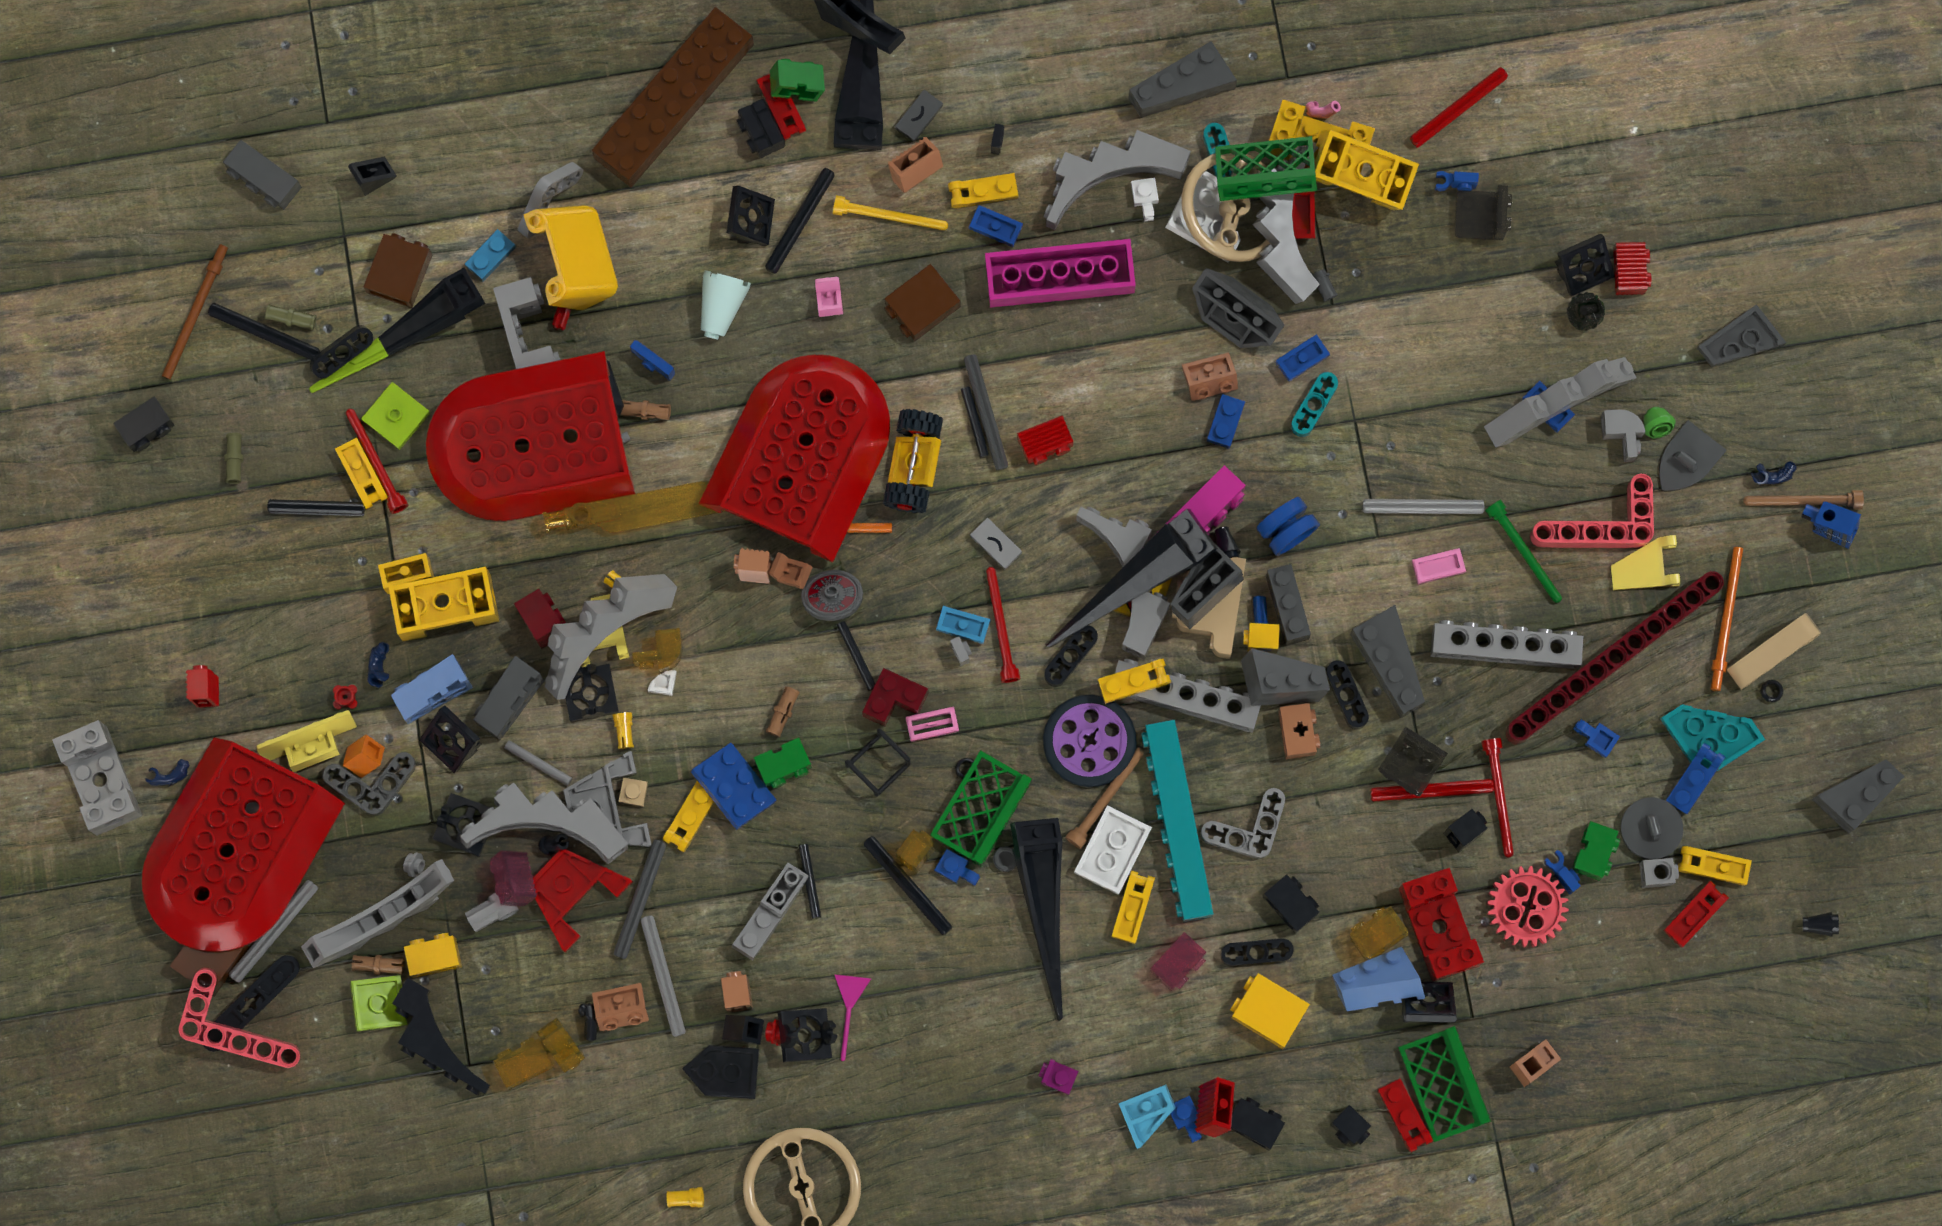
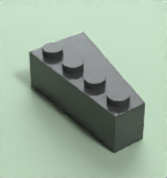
M1212 41L1129 89V100L1140 117L1143 118L1169 110L1174 106L1186 105L1197 99L1209 98L1220 92L1235 90L1237 79Z
M1396 605L1353 628L1350 635L1399 717L1403 718L1422 707L1425 700Z

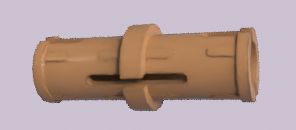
M622 400L624 407L621 416L641 417L642 420H648V418L670 419V404L650 403L649 400H643V402Z
M785 686L778 705L773 708L774 714L766 729L768 734L781 737L788 718H791L793 714L791 711L800 694L799 691Z
M353 955L352 971H370L376 975H380L381 972L403 975L404 959L382 958L381 955H376L375 957Z

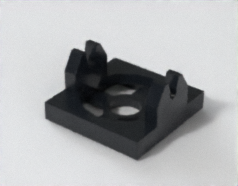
M739 185L733 186L726 232L730 234V240H737V243L741 244L756 243L761 246L769 245L775 199ZM743 200V203H750V206L745 209L740 207V203ZM750 209H753L757 214L755 222H752L749 218ZM739 215L743 216L747 222L746 232L739 224ZM762 223L761 229L758 233L754 234L755 225Z
M1598 234L1557 253L1559 258L1555 261L1558 267L1557 272L1565 282L1570 296H1574L1615 277L1605 237L1602 234ZM1587 249H1596L1595 255L1597 257H1589ZM1579 253L1581 260L1578 266L1569 269L1571 260ZM1586 261H1593L1591 270L1583 272L1582 265ZM1601 265L1600 270L1594 276L1593 273L1596 271L1597 266ZM1580 273L1583 276H1586V280L1584 281H1578L1572 278Z
M610 664L580 666L565 698L570 722L619 713ZM591 675L600 677L606 682L607 686L598 688L592 684ZM583 676L585 685L581 691L572 693L574 683ZM587 687H594L597 690L595 699L587 700L584 698L583 692ZM608 694L606 703L603 706H596V701L600 695ZM582 699L588 703L589 708L582 710L573 701Z
M445 705L438 710L419 739L453 773L459 771L464 762L470 759L478 751L477 748L482 745L479 741L480 738ZM446 722L452 726L450 731H444L441 727ZM458 732L464 737V749L457 743L456 735ZM444 735H448L452 739V746L446 745L443 740ZM446 750H453L458 756L450 755Z
M450 793L447 803L441 808V815L437 818V829L433 840L480 857L488 837L467 849L461 842L460 836L463 833L459 829V822L467 818L476 824L473 819L475 811H479L482 815L491 807ZM468 807L466 814L459 818L450 815L457 808ZM447 823L456 826L458 831L456 840L452 839L449 835Z
M1421 982L1425 997H1433L1436 999L1435 1002L1430 1003L1423 999L1418 1000L1417 997L1404 998L1402 1001L1403 1022H1456L1457 1014L1453 982ZM1411 1004H1421L1426 1007V1011H1417ZM1438 1004H1446L1444 1011H1435L1434 1007L1438 1006Z
M827 1008L777 1012L783 1063L832 1058L831 1044L835 1043L837 1034H833L836 1024L833 1021H828ZM806 1017L816 1021L820 1030L812 1031L807 1026ZM796 1018H798V1028L792 1024ZM800 1029H805L809 1033V1040L806 1043L801 1042L798 1038ZM821 1038L819 1048L810 1053L809 1044L813 1039ZM796 1043L801 1046V1053L794 1049L793 1046Z

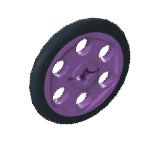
M1093 694L1080 695L1068 699L1059 705L1050 715L1043 734V749L1052 769L1064 780L1083 787H1098L1111 783L1129 765L1137 745L1136 731L1127 712L1116 702L1113 701L1105 704L1103 696ZM1095 710L1098 713V720L1094 723L1087 722L1084 718L1085 712ZM1065 721H1073L1076 724V730L1073 733L1067 734L1063 731L1062 724ZM1110 723L1116 724L1119 727V733L1113 737L1108 736L1105 733L1106 725ZM1098 729L1094 738L1096 744H1090L1082 753L1081 751L1084 749L1086 741L1084 737H1090ZM1064 745H1070L1074 748L1075 754L1071 758H1065L1061 755L1060 750ZM1114 748L1118 753L1117 758L1113 761L1106 760L1103 756L1104 750ZM1089 758L1095 762L1093 771L1086 772L1082 769L1081 762L1084 759Z

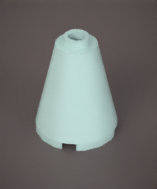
M704 270L701 330L705 331V337L718 340L719 335L725 336L750 289L751 283L719 273L711 274V271Z

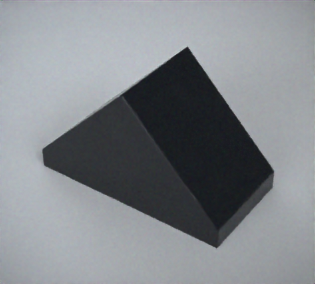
M385 156L351 163L348 166L365 196L397 177Z

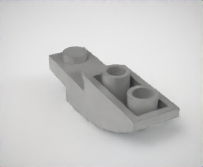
M787 863L761 900L755 913L732 944V948L753 961L763 945L767 943L809 876L790 863Z

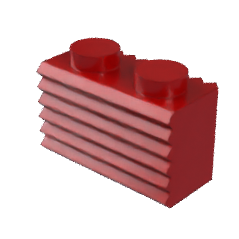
M1645 242L1615 243L1613 247L1615 294H1645L1648 287H1651L1652 282L1651 273H1647L1646 264L1650 263V250L1646 249Z
M1063 415L1017 433L1018 442L1028 464L1034 462V465L1044 463L1050 455L1055 453L1057 456L1064 455L1070 452V448L1073 447V439Z
M205 665L193 666V670H187L186 673L188 675L186 678L188 680L186 683L188 685L186 688L188 690L186 693L188 695L186 698L197 708L218 707L219 677Z
M1216 1077L1199 1086L1200 1090L1198 1092L1200 1094L1198 1095L1199 1100H1197L1199 1104L1197 1105L1198 1114L1196 1116L1198 1118L1196 1119L1197 1123L1195 1125L1197 1128L1195 1130L1198 1133L1211 1137H1217L1231 1131L1235 1083Z

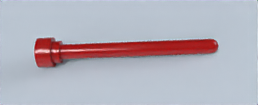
M348 409L346 416L388 496L387 506L391 514L405 510L409 506L405 496H401L400 493L396 492L355 410Z
M989 567L986 570L1003 662L1002 671L1000 672L1001 683L1016 682L1021 679L1020 672L1012 661L996 570L993 567Z
M1501 738L1481 741L1482 749L1486 752V756H1489L1503 852L1505 857L1510 858L1513 856L1514 851L1499 760L1500 749L1503 748Z

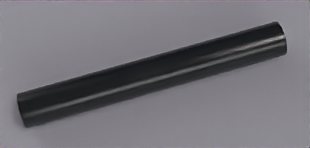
M964 387L961 389L978 454L980 459L989 456L971 389L970 387Z
M846 621L837 624V628L867 690L871 691L875 686L874 679Z
M803 844L798 847L803 872L809 876L805 885L811 918L818 919L821 918V911L808 844Z

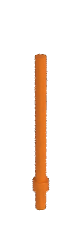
M1733 547L1716 659L1713 660L1711 671H1713L1712 691H1721L1723 673H1726L1728 662L1725 660L1743 548Z

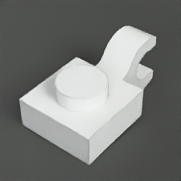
M1155 178L1131 181L1134 207L1142 206L1144 222L1153 221L1154 210L1152 204L1159 202Z

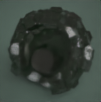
M1589 292L1579 293L1577 296L1572 297L1566 313L1572 326L1577 330L1588 331L1595 329L1603 321L1605 306L1598 298V295Z

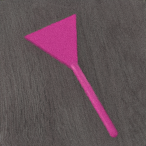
M835 975L846 1006L841 1061L846 1059L851 1009L869 984L870 978Z

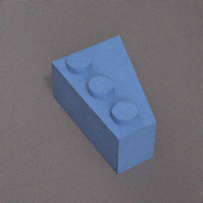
M452 654L428 671L419 674L411 682L404 683L395 688V692L391 694V697L407 724H410L473 687L461 665Z
M1402 946L1332 975L1338 996L1347 1011L1377 1007L1379 1002L1392 1000L1394 1004L1402 1003V999L1417 997L1418 1000L1425 999L1420 977Z

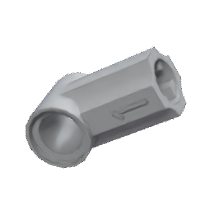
M507 888L495 892L487 898V901L465 913L475 932L480 931L497 920H504L519 911Z

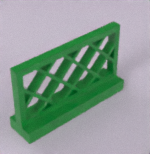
M1312 136L1215 147L1217 186L1220 201L1317 191ZM1308 145V149L1302 154L1294 150L1298 146ZM1277 148L1283 150L1278 157L1270 152ZM1249 151L1259 153L1253 160L1246 156ZM1233 154L1235 157L1227 162L1221 158V155ZM1289 154L1296 158L1291 165L1283 161ZM1264 157L1272 161L1266 168L1259 164ZM1240 160L1247 163L1242 170L1234 166ZM1302 162L1310 166V168L1296 169ZM1277 165L1285 169L1284 171L1272 172ZM1253 167L1260 171L1258 174H1247ZM1229 170L1237 174L1236 176L1222 177Z
M980 750L930 836L982 867L1031 785L1032 778L1025 774L1022 775ZM982 758L992 764L993 773L979 776L977 766ZM995 766L999 767L1002 770L996 771ZM975 771L977 777L971 778L972 774ZM1009 773L1016 777L1011 786L1000 787L998 775ZM995 776L998 789L984 793L981 779ZM978 780L981 794L967 797L965 792L966 784ZM1008 791L1005 797L1003 798L1002 792ZM963 792L964 798L958 799L961 793ZM999 793L1001 798L1000 806L988 810L985 796ZM982 797L985 811L971 814L968 801ZM965 802L968 815L954 818L953 806L957 803ZM995 812L994 816L991 819L989 813ZM949 813H950L951 819H950V820H946L947 816H948ZM987 814L989 822L987 828L976 831L973 817ZM970 818L973 832L958 835L955 822ZM953 823L956 836L946 839L937 834L942 825ZM983 833L978 841L977 834ZM974 835L976 846L972 853L962 848L960 839ZM957 840L958 845L952 843L951 841Z
M1456 1026L1398 1047L1434 1142L1492 1122ZM1443 1037L1446 1044L1442 1056L1429 1050L1432 1041ZM1428 1042L1426 1048L1419 1046L1421 1044ZM1413 1047L1424 1050L1419 1064L1409 1061L1405 1050ZM1427 1052L1441 1058L1435 1072L1421 1066ZM1447 1052H1449L1451 1060L1445 1058ZM1443 1060L1454 1065L1455 1072L1451 1080L1438 1074ZM1411 1064L1417 1067L1415 1073L1412 1070ZM1420 1069L1433 1074L1428 1088L1417 1083L1416 1076ZM1456 1075L1459 1078L1460 1084L1454 1081ZM1436 1076L1450 1082L1444 1096L1430 1090ZM1452 1084L1463 1089L1464 1096L1460 1103L1447 1098ZM1420 1088L1426 1091L1424 1097L1421 1094ZM1428 1093L1442 1098L1437 1112L1426 1107L1425 1100ZM1465 1099L1468 1102L1469 1108L1463 1105ZM1445 1100L1459 1106L1453 1120L1439 1114ZM1461 1108L1472 1113L1474 1123L1462 1125L1456 1122ZM1429 1112L1435 1115L1432 1121ZM1439 1116L1451 1122L1446 1133L1437 1136L1434 1124ZM1454 1124L1460 1126V1128L1452 1130Z

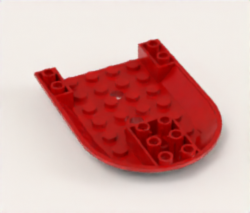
M605 351L484 375L469 380L450 392L437 407L429 424L426 439V455L429 469L435 483L445 497L458 508L473 516L487 520L508 521L636 495L611 389L610 372ZM574 429L578 434L577 440L574 442L566 441L564 431ZM523 438L529 442V449L526 452H520L516 449L515 443L518 439ZM469 449H478L481 453L480 460L474 461L468 456Z
M800 356L776 366L759 381L750 395L699 504L718 513H722L723 510L805 545L810 548L812 554L834 562L888 445L890 415L882 391L864 370L847 360L834 356ZM831 395L833 400L829 403H824L820 398ZM803 435H810L813 438V443L809 446H803L800 444L799 439ZM783 478H789L792 480L793 485L789 489H782L779 486V481Z
M214 737L147 853L142 871V891L150 915L159 928L170 938L186 947L199 951H230L258 940L278 922L345 803L320 785L233 741ZM250 802L259 804V809L254 814H249L245 811L246 805ZM225 845L234 847V853L230 857H223L220 854L222 847ZM200 892H209V897L206 900H197V895Z

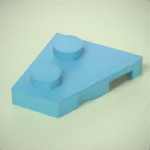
M1166 1084L1119 1103L1137 1149L1145 1144L1176 1108Z

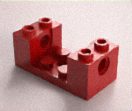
M1450 867L1401 884L1398 889L1432 982L1480 967L1484 960L1476 938L1472 940L1470 938L1455 897L1458 889ZM1434 921H1443L1446 924V931L1442 934L1436 933L1432 927Z

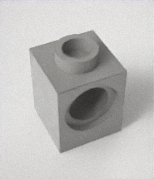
M1673 858L1643 860L1639 863L1642 888L1672 886L1676 883L1675 879L1679 878L1678 865L1674 864ZM1655 867H1661L1665 870V879H1659L1655 876Z

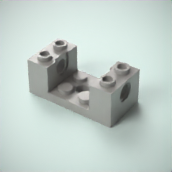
M531 277L493 288L516 369L561 360L558 351L553 353L551 345L528 352L523 337L519 338L520 335H523L518 320L543 313L540 305L545 303L538 283L533 284Z
M97 720L52 739L61 763L69 769L83 804L79 808L90 832L98 836L143 816L106 725ZM99 774L107 776V782L102 787H97L94 782L95 777Z

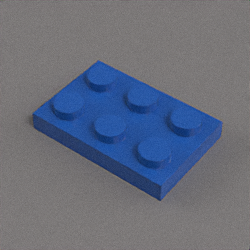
M729 743L691 771L736 830L776 802V798L732 743Z

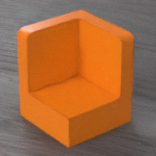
M364 735L347 747L343 766L360 778H363L381 765L385 747L368 735Z

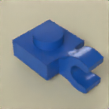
M1438 171L1436 178L1444 179L1445 183L1436 184L1435 190L1445 191L1451 186V188H1457L1458 191L1462 192L1472 191V189L1477 187L1479 173L1454 171L1453 174Z
M1581 719L1573 728L1575 732L1588 738L1584 745L1604 758L1609 755L1620 738L1619 735L1601 723H1598L1593 728Z
M946 849L934 870L954 883H957L961 877L975 886L980 878L979 874L966 868L969 863L968 860L949 849Z
M1557 850L1554 854L1558 858V863L1553 864L1548 858L1544 860L1547 868L1554 872V876L1570 895L1581 886L1578 883L1580 878L1573 869L1568 870L1566 866H1563L1564 856Z
M1187 1096L1174 1103L1176 1108L1170 1115L1177 1130L1185 1127L1193 1143L1200 1140L1202 1136L1195 1130L1197 1126L1194 1122L1198 1118L1196 1116L1198 1112L1191 1097Z

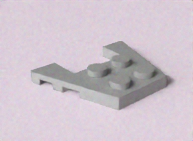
M632 751L623 754L622 757L613 762L611 761L600 770L589 774L563 790L567 809L571 813L573 812L572 808L579 801L584 800L586 802L591 798L626 840L628 845L652 846L647 823L621 828L612 779L637 774Z

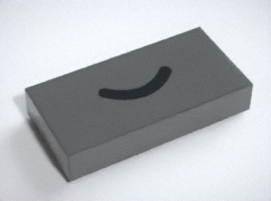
M923 90L896 124L895 129L915 142L943 107V103L926 90Z

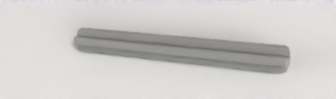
M1364 499L1362 503L1364 513L1482 514L1485 508L1483 500Z
M307 880L292 897L278 922L265 935L255 941L229 972V976L234 981L239 983L243 980L315 894L318 887L313 882Z
M652 915L641 918V924L670 1029L674 1037L681 1036L686 1031L656 923Z

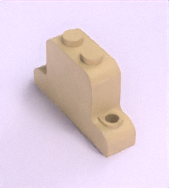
M1230 558L1242 570L1244 576L1246 559ZM1190 571L1184 574L1183 580H1177L1176 593ZM1243 581L1191 629L1172 611V618L1176 619L1177 628L1182 632L1210 636L1209 649H1212L1217 657L1230 659Z

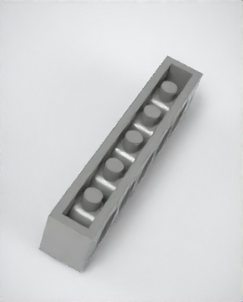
M1440 620L1432 628L1430 657L1579 669L1582 665L1583 636L1577 635L1575 631H1562V634L1552 633L1551 629H1538L1537 632L1528 631L1526 627L1519 626L1509 630L1503 629L1502 625L1497 624L1488 625V628L1478 627V623L1473 622L1454 625L1453 621ZM1454 634L1461 635L1464 643L1462 645L1454 644L1451 636ZM1479 636L1485 637L1488 640V646L1480 647L1476 642V638ZM1504 638L1511 640L1513 648H1503L1501 640ZM1526 641H1534L1538 646V650L1529 651L1525 645ZM1550 644H1560L1562 653L1556 654L1552 652Z
M1124 659V662L1118 660L1115 673L1138 667V662L1131 659ZM1155 671L1148 672L1150 681L1157 678ZM1172 672L1169 675L1171 683L1167 684L1169 686L1168 692L1160 693L1155 688L1127 697L1250 733L1254 731L1261 706H1251L1248 693L1239 695L1233 693L1234 690L1226 686H1219V689L1211 687L1209 682L1201 679H1196L1195 682L1186 680L1185 675ZM1183 689H1189L1193 693V697L1190 700H1184L1180 697L1179 692ZM1206 696H1213L1217 700V704L1213 707H1208L1204 704L1203 699ZM1235 702L1239 704L1241 711L1233 714L1228 711L1227 705Z

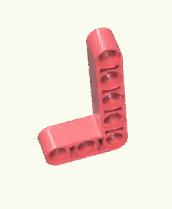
M1637 474L1628 484V521H1540L1530 533L1531 542L1541 548H1642L1651 541L1654 535L1653 483L1651 478L1646 474ZM1634 483H1643L1646 490L1644 492L1637 491ZM1642 506L1646 510V515H1638L1635 512V507ZM1538 529L1547 531L1548 538H1539L1536 531ZM1564 529L1570 530L1573 538L1569 540L1563 538L1561 531ZM1586 530H1594L1597 533V539H1589L1586 535ZM1611 530L1620 531L1622 539L1616 540L1612 538ZM1635 531H1644L1647 538L1645 540L1638 539Z
M201 968L196 972L179 1025V1034L183 1039L285 1068H291L298 1064L300 1051L292 1043L205 1020L217 982V976L210 968ZM200 974H210L212 983L209 986L200 985L198 982ZM193 998H202L205 1002V1007L200 1011L194 1010L191 1007V1000ZM187 1022L195 1023L198 1027L197 1033L194 1035L186 1034L183 1029L184 1024ZM211 1029H219L222 1032V1039L213 1042L209 1039L208 1032ZM235 1036H244L247 1040V1045L241 1049L236 1048L232 1043ZM267 1042L270 1044L272 1050L268 1055L258 1053L257 1046L260 1043ZM286 1049H292L296 1053V1058L291 1062H286L282 1059L281 1054Z

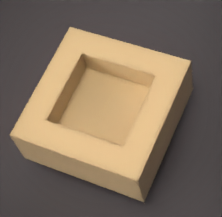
M623 777L619 803L644 807L648 782Z

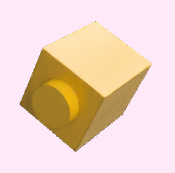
M1250 623L1249 629L1244 630L1243 645H1248L1247 652L1252 648L1268 653H1277L1279 646V624Z

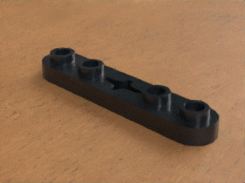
M290 955L280 957L214 1022L243 1029L298 975L300 970L298 960ZM258 993H261V996L255 1003L256 1009L249 1008L244 1013L240 1012L246 1005L244 1000L246 997L252 999ZM211 1029L208 1032V1037L213 1042L220 1041L222 1039V1032L219 1029ZM203 1045L208 1051L215 1052L220 1050Z

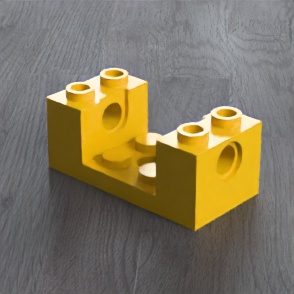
M1282 100L1269 141L1312 136L1314 143L1318 141L1321 131L1332 130L1370 145L1375 128L1353 121L1349 130L1304 116L1306 106ZM1277 148L1273 149L1270 153L1278 157L1283 150ZM1289 154L1285 159L1288 161L1292 155ZM1364 163L1360 166V169H1359L1360 174H1361V171H1362V168H1363Z
M1332 130L1321 131L1316 144L1318 149L1314 152L1317 182L1325 185L1339 186L1370 198L1372 203L1391 210H1403L1419 166L1418 163ZM1363 163H1367L1371 167V173L1368 177H1363L1360 174L1359 169Z
M487 567L389 586L397 635L402 641L427 637L426 630L472 621L475 627L500 622L491 574ZM440 595L449 597L448 605L443 608L436 606V599Z

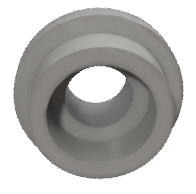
M421 853L408 854L403 864L404 872L408 873L410 877H416L423 872L425 860H423Z

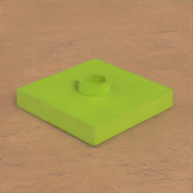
M391 382L361 420L400 450L430 415V411L395 383Z
M401 975L350 982L356 1032L407 1025V1019L396 1013V1006L392 1004L402 988Z

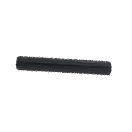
M270 499L267 504V510L272 514L364 516L365 514L363 502Z

